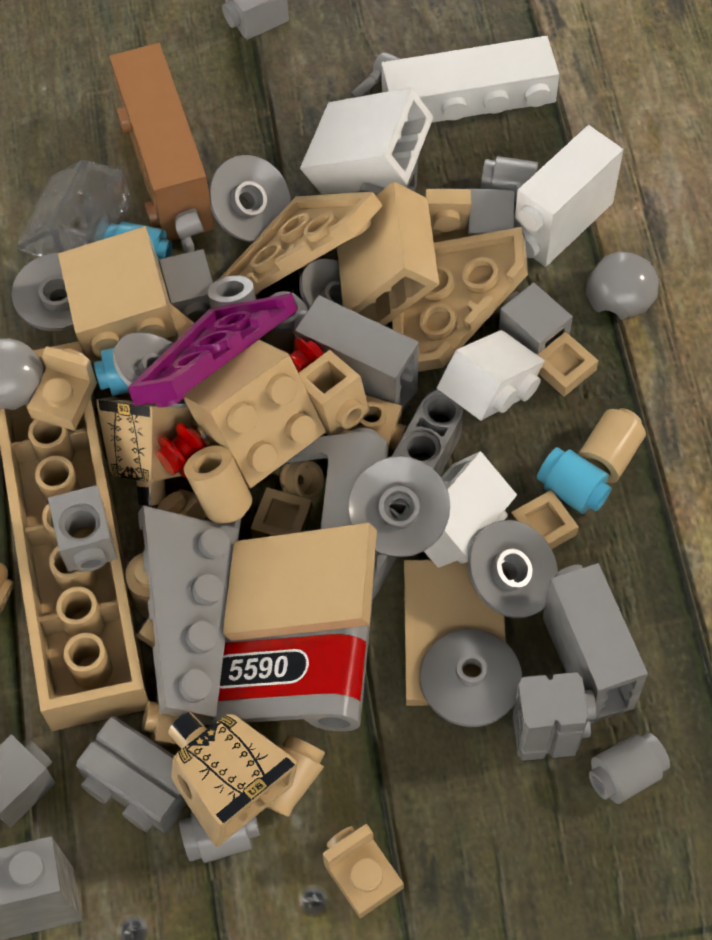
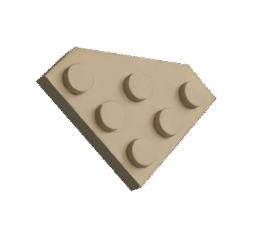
M373 191L296 196L219 279L228 276L247 277L252 281L256 295L261 290L294 271L307 266L313 260L351 238L364 233L372 224L371 218L383 205Z
M522 227L434 243L439 285L392 320L393 330L419 342L418 372L444 368L451 360L455 350L464 346L528 275L526 241Z

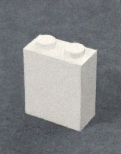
M412 87L328 102L300 169L322 195L359 192L362 183H369L384 188L393 181L402 186L407 185L434 117Z
M590 125L584 128L536 172L517 192L514 228L522 227L527 258H534L544 267L549 265L614 202L624 149Z

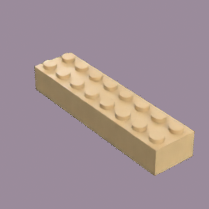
M79 341L52 346V348L59 350L71 348L85 355ZM45 348L33 350L41 360L44 369L43 374L46 370V366L42 358V353ZM94 391L75 431L31 418L27 410L29 403L15 410L0 409V448L40 712L51 731L109 719L113 716L118 717L145 711L146 704L150 701L140 641L136 637L138 630L132 598L125 580L126 565ZM98 485L106 508L117 559L106 562L104 566L93 571L83 572L74 570L68 572L59 552L48 497ZM81 529L74 535V538L87 537L94 529Z

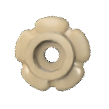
M307 460L285 464L280 472L279 479L283 488L282 492L306 499H313L319 495L323 488L324 475L322 469L313 461Z

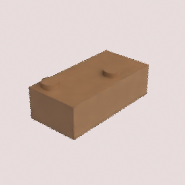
M156 43L110 55L121 106L116 108L123 134L129 133L151 200L144 203L150 226L154 228L159 226L160 229L165 230L167 240H178L180 238L176 231V216L181 212L195 208L203 226V232L214 230L206 174L161 44Z

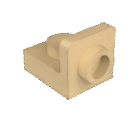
M426 189L425 197L428 198L433 242L467 237L471 210V189Z
M47 346L42 353L46 370L27 410L33 419L75 431L97 384L92 364L84 354L71 348L59 350Z
M367 824L356 831L352 826L347 827L327 842L326 845L329 849L323 853L324 866L360 919L404 889V883L375 843L373 832Z

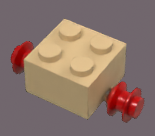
M296 338L293 340L294 352L288 354L284 350H279L258 340L185 393L183 399L198 427L194 429L182 423H177L175 425L177 436L174 439L169 440L164 436L158 437L160 449L156 451V455L165 469L172 475L179 472L186 477L184 467L193 454L207 446H224L230 450L247 487L251 489L326 433L298 374L324 354L319 346L313 341L305 342L301 338Z

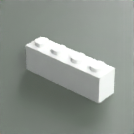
M548 36L381 62L382 92L412 87L433 115L432 122L458 120L463 117L487 113L496 114L506 110L530 106L539 107L556 102L559 71Z

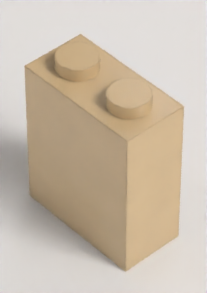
M395 181L376 195L383 206L371 218V226L361 235L351 238L337 247L343 307L384 326L439 285L428 198Z
M146 226L58 253L75 334L86 357L91 362L102 359L101 350L115 347L123 336L131 333H149L165 339L178 335L158 256Z

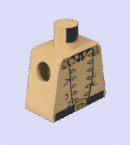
M130 393L97 399V408L110 472L116 477L136 480L139 505H159L166 497L165 479L182 475L179 472L175 475L170 474L156 455V451L160 449L158 437L164 436L169 440L174 439L177 436L175 428L177 423L191 427V412L189 408H160L155 403L135 406Z
M187 712L175 720L168 730V735L181 748L173 757L172 780L217 848L293 786L298 762L234 714H226L207 729L191 712Z

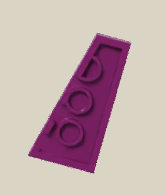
M292 293L210 308L128 387L134 405L155 403L157 407L162 408L181 401L185 397V393L298 311Z

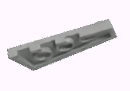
M143 505L138 512L139 528L143 530L145 550L142 553L144 573H148L150 599L148 600L149 620L153 621L155 636L153 656L159 711L162 714L177 717L191 712L199 721L210 723L216 718L226 638L223 635L233 545L234 541L238 539L239 528Z

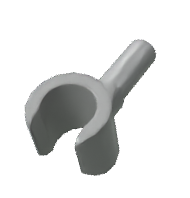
M389 53L378 55L373 66V72L350 93L351 97L363 96L375 84L380 82L382 79L381 62L399 60L400 58Z
M192 208L179 213L175 219L176 231L181 239L184 253L195 251L191 236L204 231L196 209Z

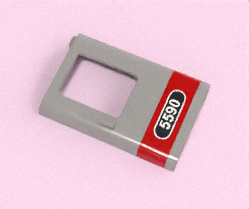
M356 428L350 433L321 436L285 462L292 463L328 458L321 529L352 525L348 511L351 489L356 479L367 467L387 458L388 443L373 429ZM241 519L233 523L218 524H223L240 529ZM375 552L374 575H373V588H372V600H371V613H372V603H373V593H374V583H375V573H376V563H377V552ZM370 626L231 641L226 637L216 718L210 723L200 722L203 725H213L226 714H234L245 723L304 719L317 728L329 731H352L358 729L361 723Z

